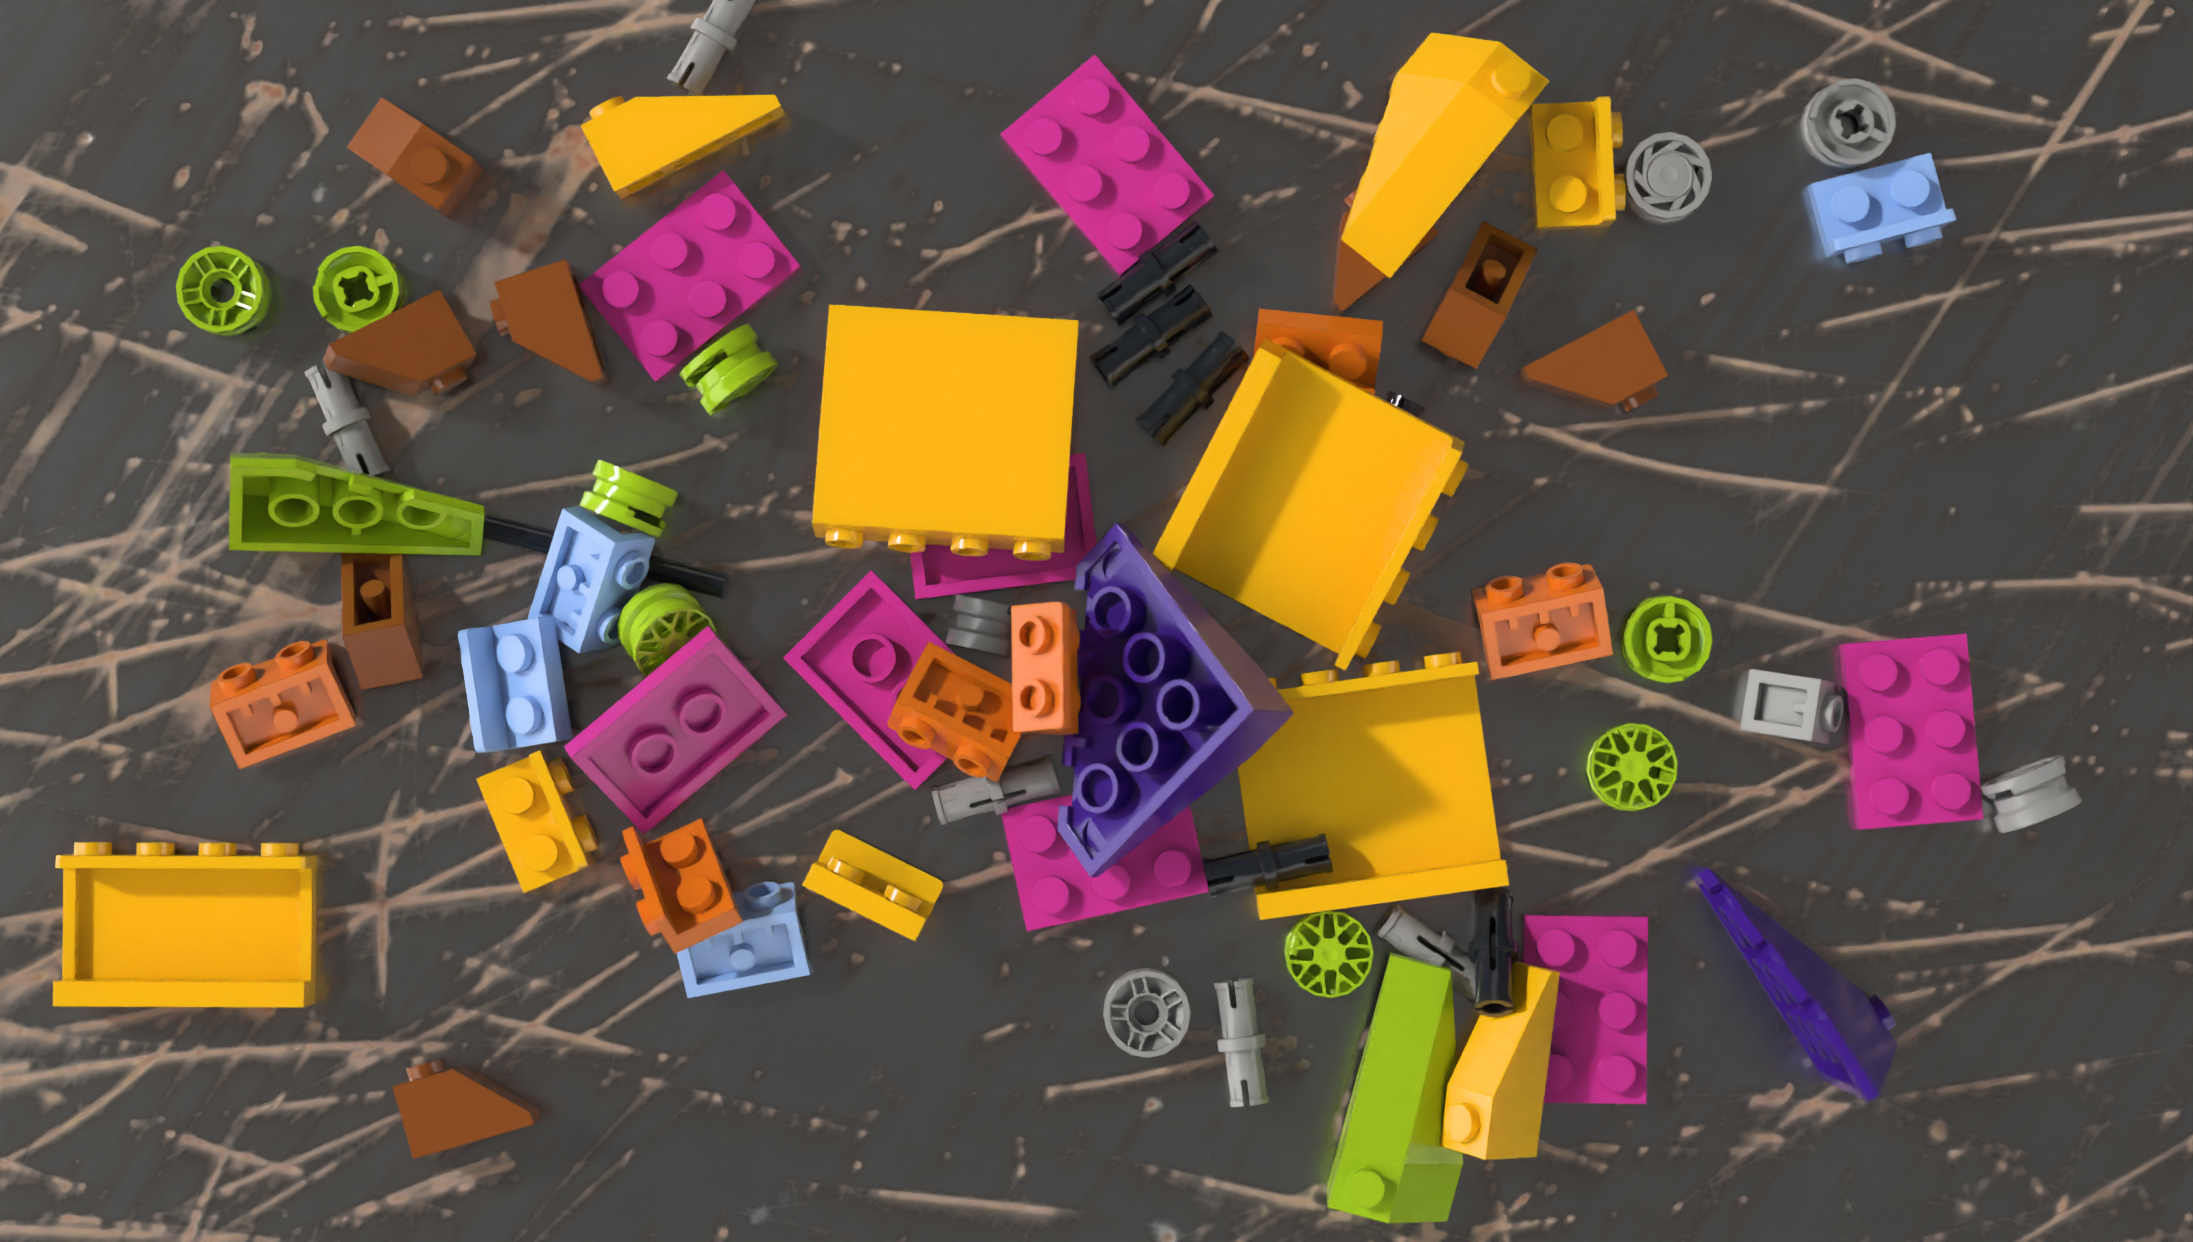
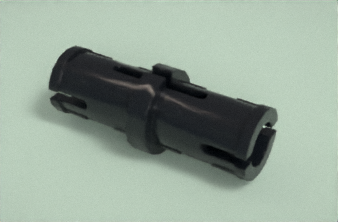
M1194 220L1189 226L1179 232L1177 236L1165 245L1163 244L1153 253L1146 250L1139 255L1138 258L1141 261L1102 291L1100 290L1096 295L1120 326L1139 309L1153 301L1163 292L1167 296L1177 289L1174 285L1219 251L1199 223Z
M1189 284L1159 309L1157 308L1147 316L1141 313L1132 320L1134 326L1109 345L1107 344L1098 352L1093 353L1090 359L1105 381L1107 380L1108 385L1113 389L1129 377L1131 373L1155 357L1159 360L1171 353L1170 346L1179 341L1181 337L1192 329L1197 328L1206 320L1208 321L1213 317V314L1199 292H1196L1195 288Z
M1220 331L1217 334L1218 337L1185 371L1179 368L1171 376L1174 383L1142 415L1135 419L1145 431H1149L1165 414L1167 415V419L1151 435L1162 447L1168 444L1173 435L1200 407L1207 410L1214 402V399L1211 397L1213 393L1244 362L1246 363L1250 359L1248 354L1239 346L1221 364L1218 362V359L1235 343L1225 332Z
M1325 833L1270 846L1269 840L1256 843L1257 849L1213 859H1203L1211 898L1264 885L1266 890L1270 891L1279 889L1278 882L1323 872H1333Z
M1502 887L1479 889L1474 893L1475 939L1469 944V959L1475 964L1476 999L1474 1000V1010L1476 1013L1486 1017H1502L1514 1012L1512 993L1513 964L1519 958V945L1517 941L1513 940V893ZM1493 933H1496V969H1495V970H1492V934H1493Z

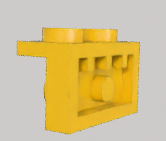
M1610 96L1597 97L1594 102L1532 104L1529 107L1535 230L1609 227L1616 220V211H1624L1626 205L1624 174H1614L1613 149H1622L1623 144L1621 112H1611Z
M539 750L530 754L529 757L476 778L523 893L530 892L595 864L591 851L599 848L598 841L585 814L578 817L575 816L567 797L568 793L575 791V787L568 768L561 757L552 760L548 750Z
M836 829L832 831L818 861L812 864L802 886L916 941L944 884L942 880Z

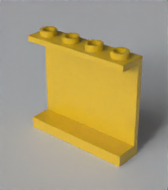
M829 304L812 516L815 537L826 538L825 544L845 549L860 548L863 546V540L888 542L889 549L907 553L925 551L926 544L951 546L953 554L969 557L988 555V548L1013 550L1014 557L1032 561L1048 560L1051 558V552L1064 553L1079 320Z
M1264 338L1152 554L1170 573L1175 568L1338 653L1335 666L1346 671L1354 654L1365 659L1382 627L1372 620L1382 602L1385 601L1394 606L1411 573L1401 568L1409 551L1414 547L1423 552L1440 519L1430 514L1441 492L1452 497L1469 466L1468 463L1459 459L1462 455L1465 441Z
M1461 652L1425 656V669L1401 672L1399 660L1362 665L1364 678L1339 681L1338 670L1331 669L1300 674L1302 686L1277 690L1294 714L1253 756L1237 767L1249 851L1257 849L1256 843L1269 840L1270 846L1325 833L1333 872H1323L1278 882L1279 889L1270 891L1266 890L1265 885L1255 887L1258 918L1260 920L1509 885L1506 860L1501 859L1475 680V675L1479 674L1477 662L1462 664ZM1276 677L1268 678L1277 689Z

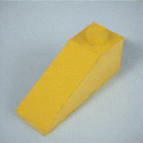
M776 95L635 97L625 102L622 96H617L593 108L589 112L592 120L580 126L614 192L622 200L785 116V113Z
M1519 961L1513 964L1512 993L1514 1012L1502 1017L1479 1016L1447 1085L1440 1140L1441 1147L1484 1160L1537 1157L1560 977L1559 971Z

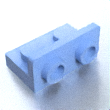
M1931 153L1811 183L1807 187L1826 258L1844 254L1846 264L1882 255L1883 252L1880 244L1904 238L1906 248L1940 240L1943 238L1940 228H1944L1956 221L1954 209L1946 210Z
M580 506L562 508L527 619L554 616L558 640L577 653L618 647L621 642L617 636V621L623 607L639 592L641 583L648 573L649 558L655 538L645 532L622 535Z
M554 616L537 617L488 627L468 628L458 632L461 665L470 714V726L473 734L474 748L477 753L517 749L573 739Z
M770 881L760 882L749 886L745 891L733 893L743 922L677 953L687 998L810 975V964L797 911V894L793 882L782 884Z

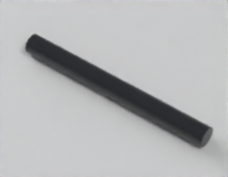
M490 514L487 515L483 527V538L544 554H548L555 533L554 530ZM650 555L649 569L645 579L659 583L678 584L687 590L723 598L729 575Z

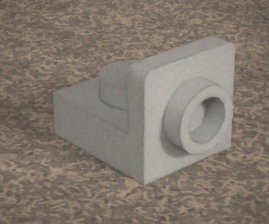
M1750 669L1740 730L1829 744L1831 732H1837L1843 716V699L1837 695L1838 683Z

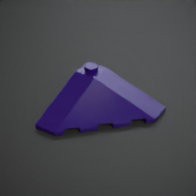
M1116 523L1077 564L1075 590L1087 591L1085 630L1078 629L1080 644L1077 650L1078 678L1081 679V705L1078 713L1079 734L1064 735L1062 766H1074L1072 806L1059 805L1057 830L1090 877H1099L1248 760L1294 714L1259 665L1122 523Z
M1698 866L1689 873L1823 1081L1868 1102L1879 1096L1897 1048V1043L1888 1031L1896 1026V1023L1881 999L1876 994L1867 998L1863 991L1711 869Z

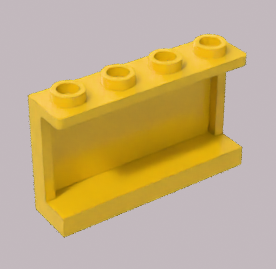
M74 842V854L56 855V868H63L62 979L53 981V1007L304 1008L315 1004L317 855H299V843H261V855H237V843H199V854H175V843L139 842L136 843V854H112V842Z

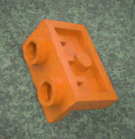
M1259 308L1253 359L1264 338H1267L1375 395V383L1383 337V321Z
M1562 563L1549 568L1546 573L1524 578L1500 576L1487 582L1486 586L1471 590L1473 604L1479 616L1486 665L1491 680L1613 655L1604 590L1592 565Z
M1063 602L1011 606L1013 732L1048 735L1079 734L1078 713L1081 698L1078 690L1077 650L1080 644V635L1077 628V609H1070L1069 605Z
M326 639L310 644L309 641L295 642L281 649L275 658L254 666L250 663L234 665L224 670L217 677V680L211 683L209 707L239 770L356 726V715L332 665V650Z
M929 641L896 700L887 722V726L897 731L898 736L907 744L919 749L930 748L953 760L955 766L962 772L977 778L987 777L993 781L999 780L1022 735V732H1013L1012 684Z
M701 818L647 844H644L634 826L622 831L629 853L620 857L621 864L634 890L637 891L642 888L645 897L636 902L640 917L649 934L654 936L661 933L674 954L743 922L711 834Z

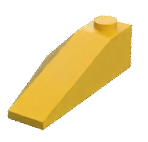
M1431 32L1394 77L1384 117L1378 125L1373 140L1375 144L1366 171L1361 177L1341 240L1391 278L1525 114L1549 80L1501 42Z

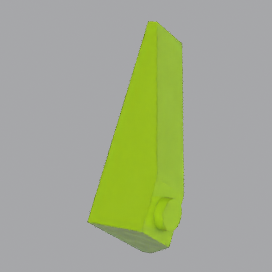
M264 452L231 453L229 550L481 556L485 516L483 505L295 454H269Z
M1390 952L1327 1183V1208L1385 1223L1447 1222L1463 1166V1153L1440 1146L1447 1085L1457 1065L1451 968Z

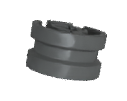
M956 595L952 610L958 614L955 627L948 628L945 644L1012 658L1011 606Z

